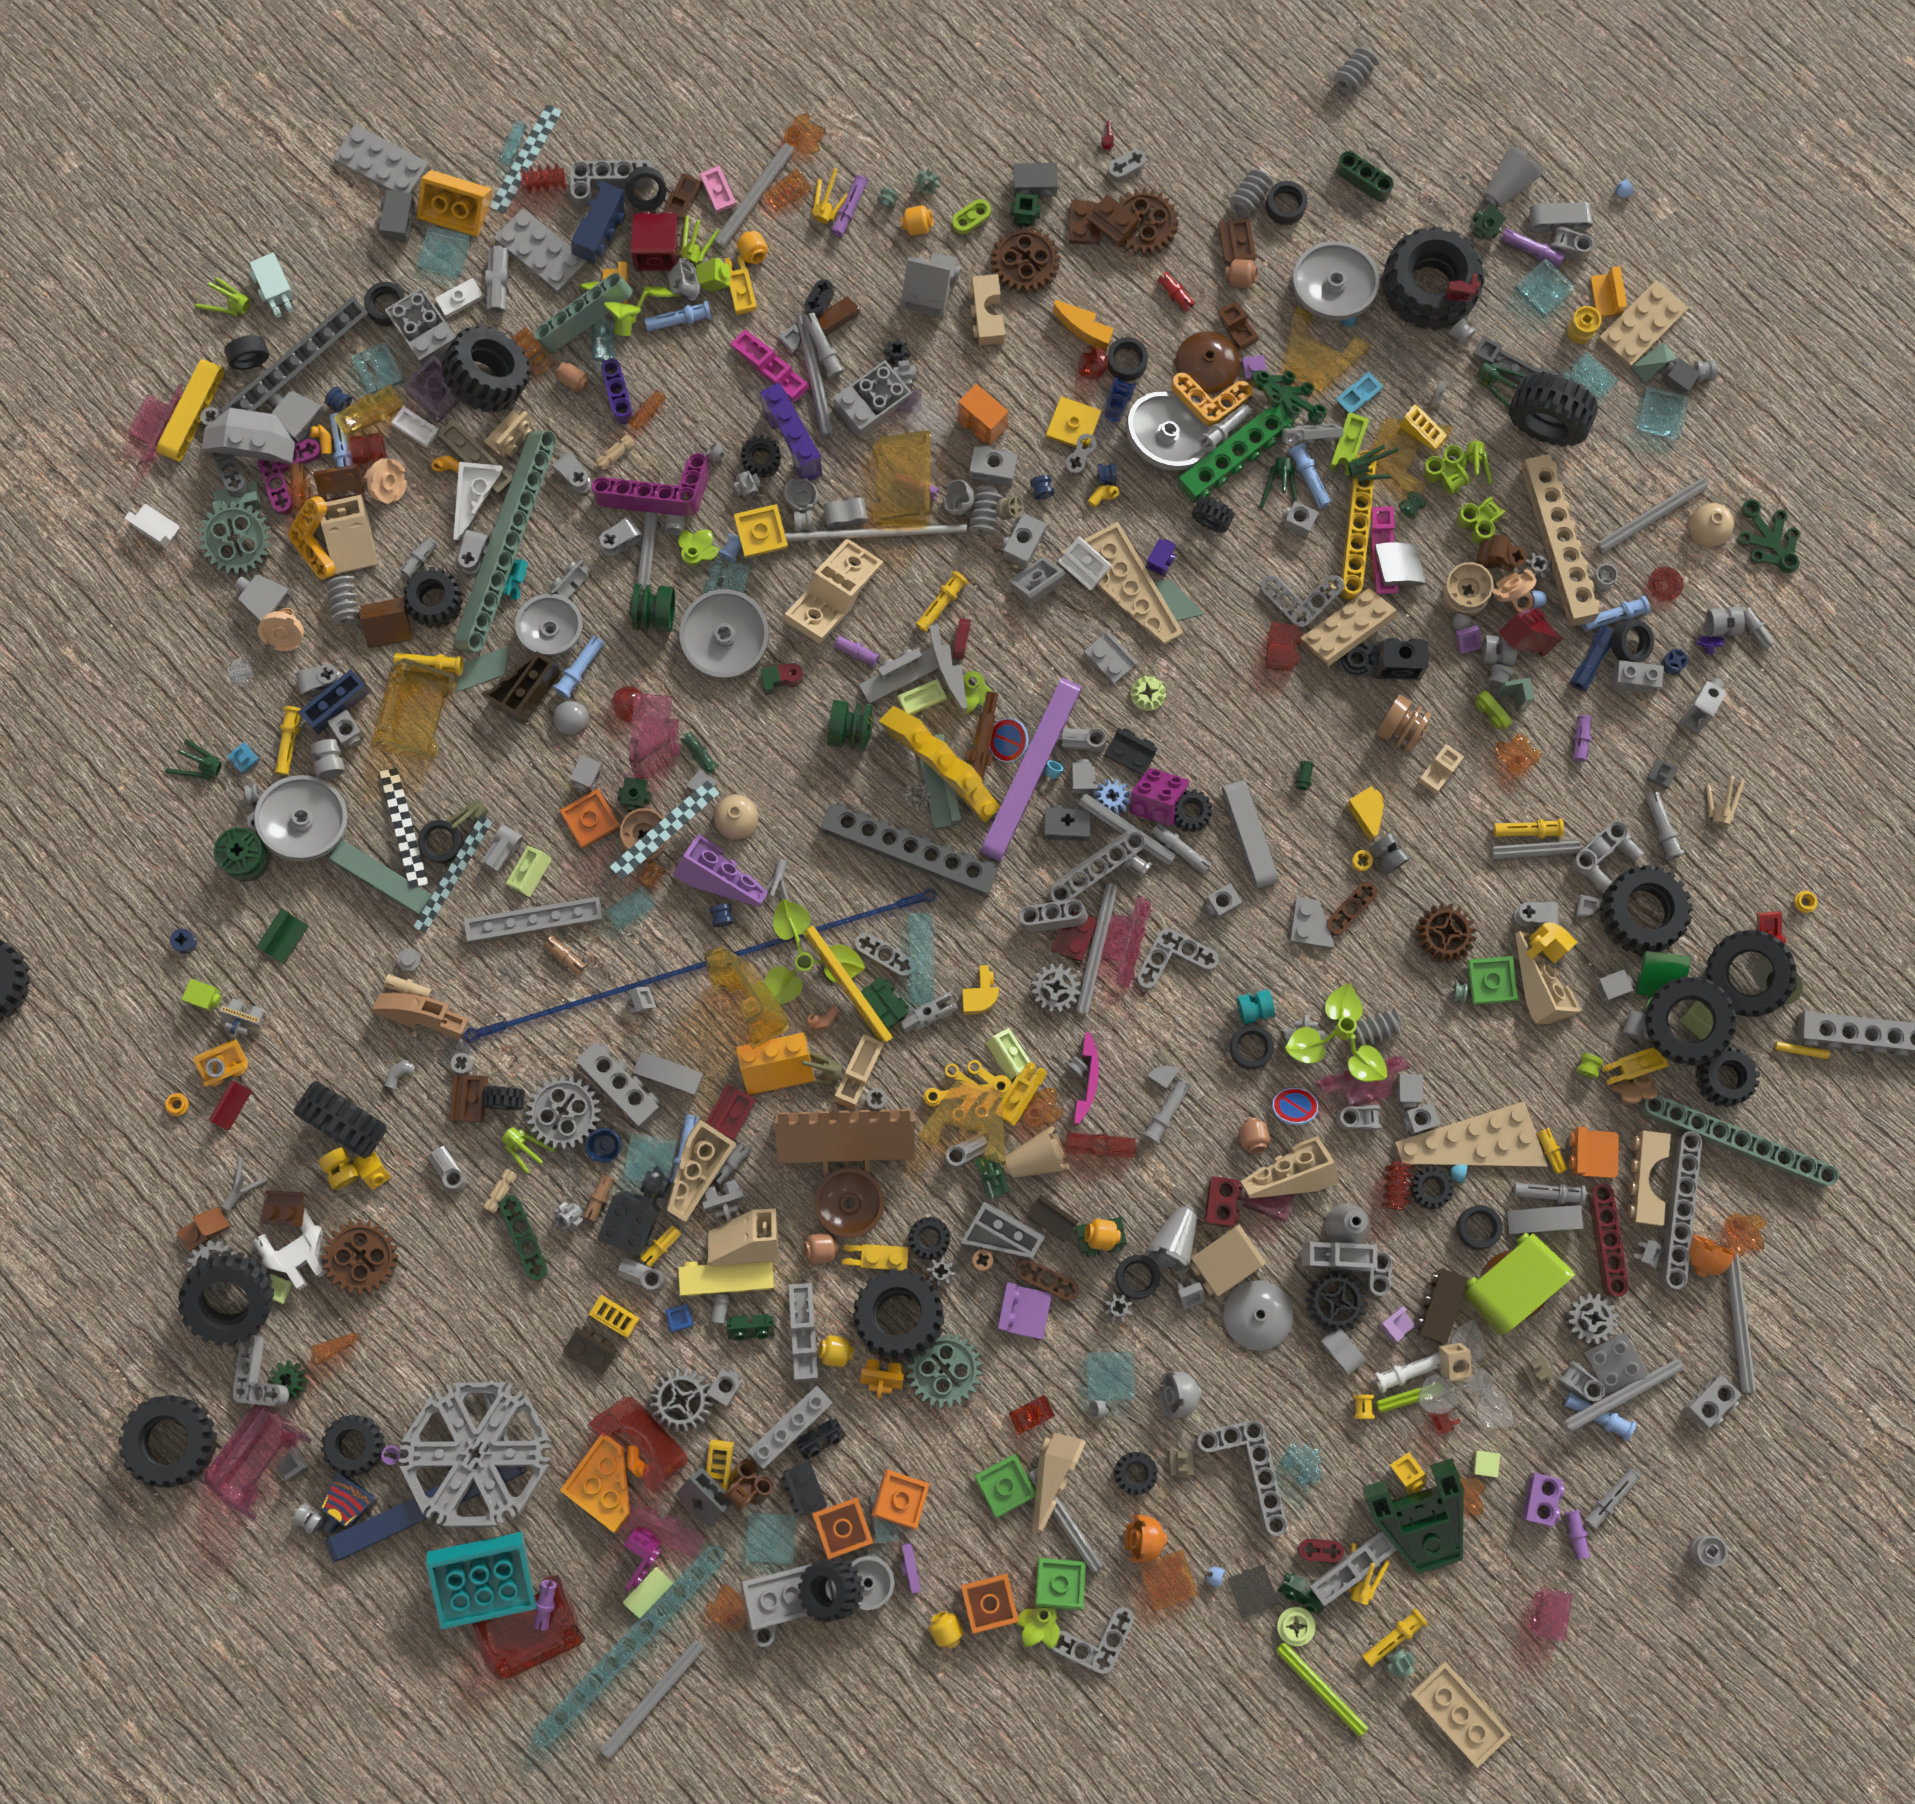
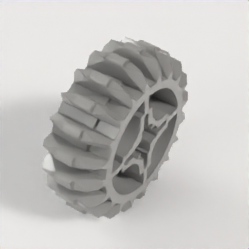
M676 1368L674 1377H672L669 1371L666 1372L667 1381L662 1377L658 1378L659 1382L663 1384L661 1387L653 1385V1389L658 1391V1395L650 1394V1398L657 1399V1403H651L650 1407H658L653 1416L657 1417L661 1414L662 1417L658 1423L663 1424L667 1420L666 1429L670 1430L672 1425L675 1424V1432H679L680 1425H683L684 1432H689L688 1424L697 1429L698 1426L695 1421L698 1419L701 1423H705V1419L701 1415L704 1413L710 1416L711 1414L710 1411L705 1410L706 1406H713V1402H707V1398H711V1396L705 1393V1390L711 1386L710 1384L701 1385L705 1380L704 1376H701L698 1380L695 1379L698 1374L697 1371H693L690 1377L688 1376V1368L684 1369L683 1375H680V1370ZM685 1380L692 1382L697 1388L689 1392H683L678 1386L677 1381ZM671 1386L673 1398L663 1406V1395L666 1389ZM678 1393L682 1396H690L688 1401H685L687 1402L685 1405L687 1411L681 1404H675ZM700 1395V1407L693 1415L690 1403L696 1396ZM679 1408L687 1419L675 1420L667 1412Z

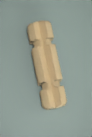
M625 435L620 439V443L617 442L605 452V456L601 455L596 460L597 465L602 470L608 468L610 462L614 463L620 458L626 449L629 450L634 446V441L630 436Z
M509 1169L504 1170L501 1175L503 1178L498 1180L489 1195L491 1198H487L483 1205L485 1209L492 1213L496 1212L499 1207L498 1202H501L511 1187L509 1184L513 1183L517 1177Z

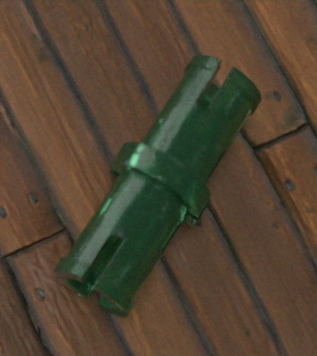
M692 731L686 733L680 739L692 754L693 760H697L708 775L719 767L707 752V747L701 745Z

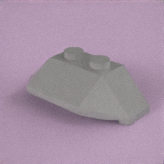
M229 408L205 428L202 451L292 464L295 441L275 414Z

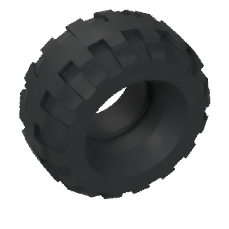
M1432 227L1428 230L1420 228L1414 230L1412 234L1402 237L1391 250L1382 275L1383 294L1386 295L1387 303L1391 310L1397 311L1400 314L1399 318L1406 323L1410 321L1416 324L1415 327L1425 329V327H1432L1434 330L1444 329L1446 325L1453 326L1457 324L1476 305L1485 280V271L1482 268L1483 261L1480 254L1473 249L1474 245L1467 238L1465 240L1461 238L1459 232L1452 229L1450 232L1445 231L1443 227ZM1425 267L1435 268L1443 272L1449 281H1463L1466 284H1469L1474 273L1477 274V282H1480L1478 295H1474L1471 303L1445 299V293L1431 294L1422 290L1416 284L1413 272Z

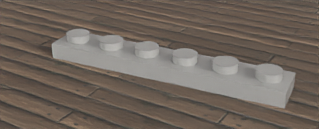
M593 897L464 919L467 942L471 943L602 921L603 914L600 897Z

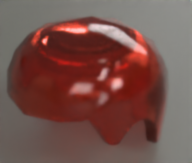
M1090 347L1092 351L1082 353L1078 372L1082 378L1097 380L1105 374L1108 368V356L1104 349Z
M624 686L613 694L612 706L617 718L625 722H635L643 717L647 705L641 690L634 686Z

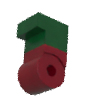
M796 663L760 669L765 696L774 694L775 687L785 685L791 687L798 686L803 679V670Z

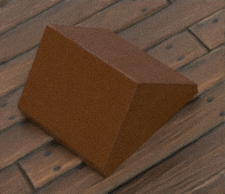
M403 597L361 605L360 621L368 648L413 640L408 610Z

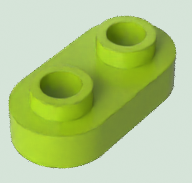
M977 199L955 213L952 219L953 229L959 234H967L986 222L991 216L990 204L984 199ZM978 211H983L984 214L979 215V214H977V212H978ZM961 222H964V223H966L967 225H966V226H960L959 224H960Z
M1483 690L1475 697L1476 707L1489 716L1491 724L1496 729L1505 730L1512 724L1509 715L1487 691Z

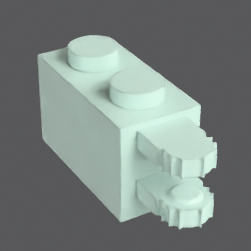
M274 252L249 262L253 269L249 272L254 284L259 283L261 287L257 291L262 301H267L270 308L273 309L276 318L281 317V312L277 306L285 303L284 305L289 313L293 312L294 310L289 300L295 297Z

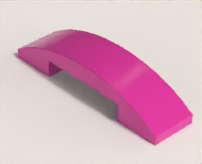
M1394 506L1371 507V557L1374 586L1377 594L1399 593L1398 585L1383 586L1374 551L1375 544L1394 543Z
M1087 1032L1084 1035L1081 1057L1083 1059H1090L1085 1101H1076L1073 1126H1078L1086 1116L1093 1102L1098 1084V1054L1091 1034Z

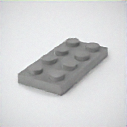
M356 124L333 157L335 163L386 190L412 194L421 182V178L430 168L429 162Z
M524 208L494 237L495 242L507 248L508 253L557 294L588 264L586 260L572 255L571 247Z
M812 1564L739 1582L749 1630L808 1616L806 1614L807 1608H802L801 1604L803 1601L798 1597V1594L801 1593V1589H798V1583H802L800 1579L801 1574L806 1573L805 1569ZM828 1578L826 1592L830 1600L834 1602L836 1587L834 1582Z

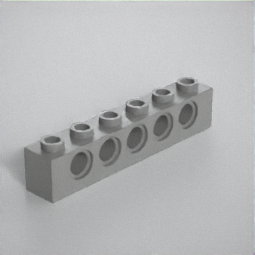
M1808 1011L1798 1015L1797 1042H1804L1805 1046L1817 1047L1819 1044H1824L1829 1049H1841L1842 1046L1850 1047V1051L1855 1052L1870 1049L1875 1054H1886L1889 1051L1895 1052V1056L1902 1057L1915 1054V1046L1910 1041L1911 1036L1915 1037V1023ZM1820 1026L1826 1028L1827 1036H1823L1820 1033ZM1843 1028L1849 1031V1039L1843 1036ZM1865 1031L1871 1033L1872 1041L1866 1039ZM1888 1033L1894 1036V1044L1888 1040Z

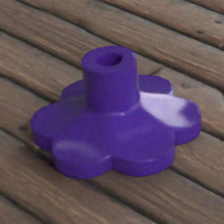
M1699 636L1698 640H1696L1697 645L1706 648V654H1714L1715 647L1722 646L1724 642L1723 637Z

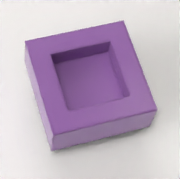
M1264 355L1242 358L1245 381H1251L1252 374L1257 370L1267 372Z
M1476 625L1455 631L1457 650L1460 654L1482 648L1480 629Z

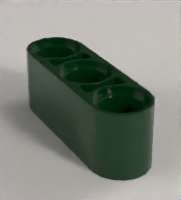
M1351 151L1343 152L1340 155L1336 172L1342 179L1379 202L1386 201L1389 198L1394 186V181L1389 175ZM1343 163H1348V164H1350L1351 166H1350V167H1347V166L1343 165ZM1361 175H1367L1369 178H1363ZM1378 186H1383L1387 190H1382Z

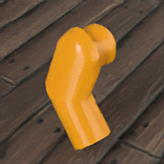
M321 425L311 426L310 436L312 438L318 437L320 440L321 454H332L330 433Z
M452 456L438 457L431 463L434 471L453 470L457 474L459 473V461Z
M628 1446L627 1468L636 1477L644 1478L649 1475L650 1468L639 1459V1446Z

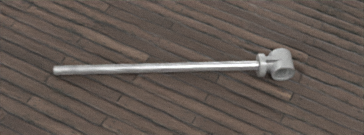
M967 524L785 533L787 542L964 533L967 532Z

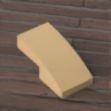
M1446 744L1418 782L1436 795L1464 756Z

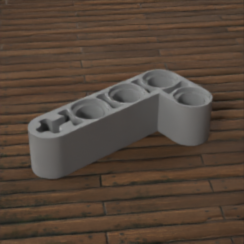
M648 160L577 161L573 163L570 170V191L573 203L578 208H587L592 198V188H598L597 185L600 180L617 188H625L628 175L621 176V173L627 172L630 174L631 171L638 167L654 168V165ZM580 173H585L582 177L577 176ZM600 173H607L605 176H598ZM641 178L634 183L633 188H648L653 186L656 181L651 178ZM579 193H586L582 197L577 196Z
M1301 1250L1300 1253H1299V1260H1300L1301 1263H1302V1250ZM1377 1251V1257H1381L1385 1261L1383 1269L1313 1267L1367 1273L1366 1290L1373 1297L1384 1296L1390 1291L1392 1259L1385 1252ZM1375 1280L1383 1283L1384 1288L1380 1293L1376 1292L1373 1288Z

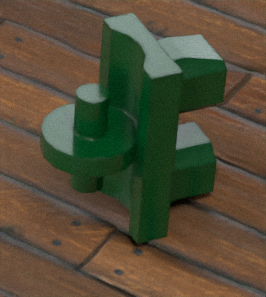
M997 1152L975 1159L987 1199L1010 1192Z

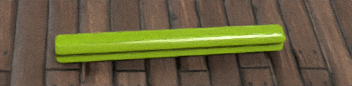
M1281 1643L1277 1647L1276 1653L1357 1736L1361 1737L1364 1735L1368 1727L1286 1643Z

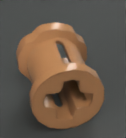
M978 1250L973 1255L972 1265L977 1271H988L993 1264L992 1254L987 1250ZM979 1255L983 1258H988L987 1266L984 1267L982 1264L978 1265L976 1263L979 1260Z

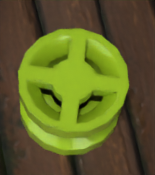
M1582 1053L1580 1057L1581 1064L1577 1066L1576 1072L1583 1076L1597 1079L1599 1076L1598 1069L1603 1065L1604 1061L1597 1056Z

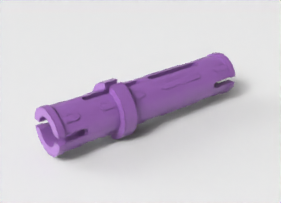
M861 175L855 176L842 207L837 211L836 221L831 228L833 235L843 237L848 223L853 220V212L868 183L865 177Z
M1508 228L1505 229L1500 240L1537 257V260L1541 261L1542 259L1557 267L1560 266L1565 254L1549 248L1548 244L1535 242Z

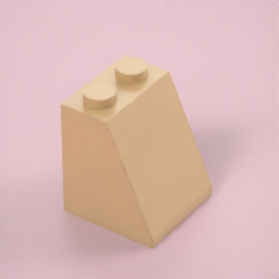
M1238 1225L1194 1255L1190 1260L1191 1264L1189 1267L1196 1277L1200 1275L1205 1282L1202 1286L1207 1294L1217 1298L1265 1265L1266 1262L1241 1226Z

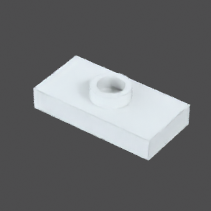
M471 278L436 297L435 300L447 319L484 299V296L474 279Z
M404 406L391 422L392 427L427 449L440 432L437 427Z

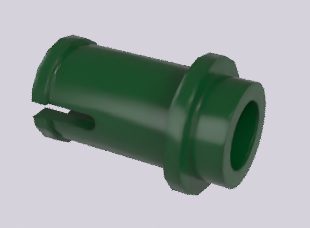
M1300 761L1298 777L1294 781L1297 789L1306 791L1312 786L1313 762Z

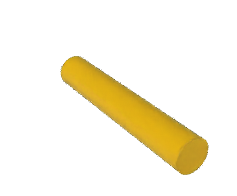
M1778 1041L1774 1045V1050L1823 1059H1829L1830 1056L1829 1050Z

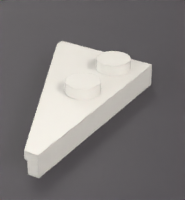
M459 462L454 540H461L503 471V466Z

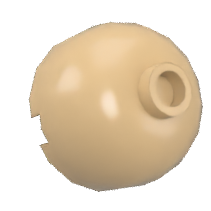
M1706 503L1698 507L1690 516L1688 522V529L1690 528L1692 534L1691 538L1698 545L1706 548H1713L1714 546L1724 544L1731 536L1734 528V518L1730 510L1718 503Z
M733 794L726 796L715 808L714 822L716 828L722 836L729 840L748 838L758 826L759 814L757 808L749 798L743 795Z

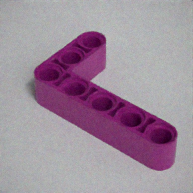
M695 453L687 459L679 486L600 477L592 482L591 488L596 504L602 507L693 516L700 508L710 477V471L706 456Z

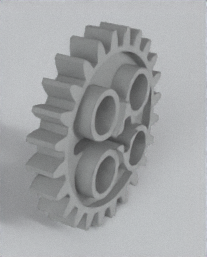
M561 1075L560 1081H557L552 1076L551 1084L544 1080L545 1087L543 1089L536 1086L539 1092L538 1095L530 1094L534 1102L527 1103L532 1108L531 1111L526 1112L527 1116L532 1117V1119L527 1121V1124L535 1125L531 1129V1133L539 1132L536 1139L540 1141L545 1138V1146L553 1142L554 1149H557L559 1144H561L563 1150H566L569 1143L575 1149L576 1141L584 1145L583 1137L586 1136L588 1138L590 1130H597L593 1125L594 1122H601L598 1117H595V1114L602 1113L601 1109L595 1108V1106L600 1104V1100H593L597 1093L595 1091L588 1093L591 1086L587 1084L582 1087L583 1080L581 1078L575 1083V1078L572 1075L568 1081H566L564 1075ZM562 1091L565 1093V1098L562 1102H554V1095L557 1092ZM574 1094V1099L570 1102V1104L567 1107L570 1096ZM578 1102L585 1103V1110L581 1113L574 1112V1106ZM567 1107L566 1110L569 1114L561 1117L559 1110H564ZM546 1112H553V1120L549 1123L543 1122V1115ZM560 1119V1122H559V1124H558V1128H557V1130L554 1131V1130H553V1127L556 1125V1123H557L558 1120ZM571 1122L574 1124L573 1131L568 1134L563 1133L562 1128L564 1124Z

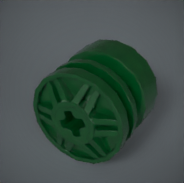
M636 583L630 600L632 630H639L642 621L643 630L648 631L652 621L654 622L656 632L671 633L675 614V587L659 585L656 595H653L651 584H647L643 594V585Z
M834 699L829 721L827 746L842 748L845 739H850V748L854 750L856 741L860 740V751H866L873 728L872 705L866 704L864 714L860 713L861 703L856 704L854 712H849V701Z
M235 827L226 830L218 837L214 845L213 854L216 863L224 872L237 881L249 882L256 880L265 873L269 866V850L254 832L246 828ZM241 848L243 851H241L239 853V856H237L235 853H238L239 849Z

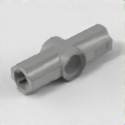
M502 246L489 248L488 270L485 273L487 289L486 306L487 311L493 314L506 312L507 290L510 287L508 271L509 254L508 249Z

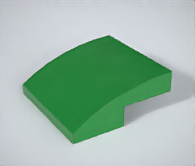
M1644 950L1635 994L1653 997L1656 991L1666 985L1667 982L1677 980L1680 977H1688L1691 957Z

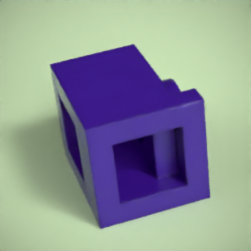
M1159 538L1147 559L1145 568L1165 577L1168 566L1170 567L1176 555L1173 554L1176 545L1170 540Z

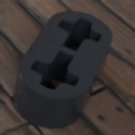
M823 279L816 282L807 297L804 308L809 318L810 313H815L817 319L822 317L835 294L834 288L829 280Z

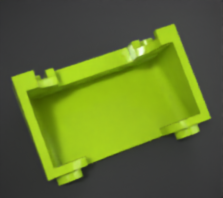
M1526 1232L1516 1240L1518 1245L1492 1269L1478 1279L1474 1276L1467 1281L1463 1295L1498 1336L1506 1334L1515 1328L1575 1276V1273L1534 1233L1528 1235Z

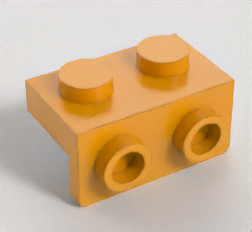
M237 1038L193 1057L203 1078L202 1083L204 1087L211 1085V1087L217 1086L224 1081V1078L231 1075L232 1077L240 1076L248 1068V1060ZM217 1058L224 1063L225 1070L221 1076L212 1077L207 1074L205 1066L210 1059ZM212 1062V1073H217V1062Z

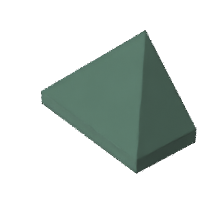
M1663 342L1631 366L1630 369L1645 384L1663 371L1670 361L1673 362L1678 358Z

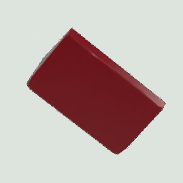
M232 1080L211 1114L209 1121L225 1130H230L249 1098L251 1090Z

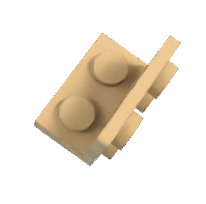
M512 410L484 441L485 445L504 461L508 457H512L517 452L523 440L526 441L529 433L533 431L529 414L523 411L521 415H518Z

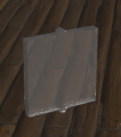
M923 393L916 405L911 407L912 411L904 423L935 445L941 435L947 432L946 428L954 418V415L926 393Z

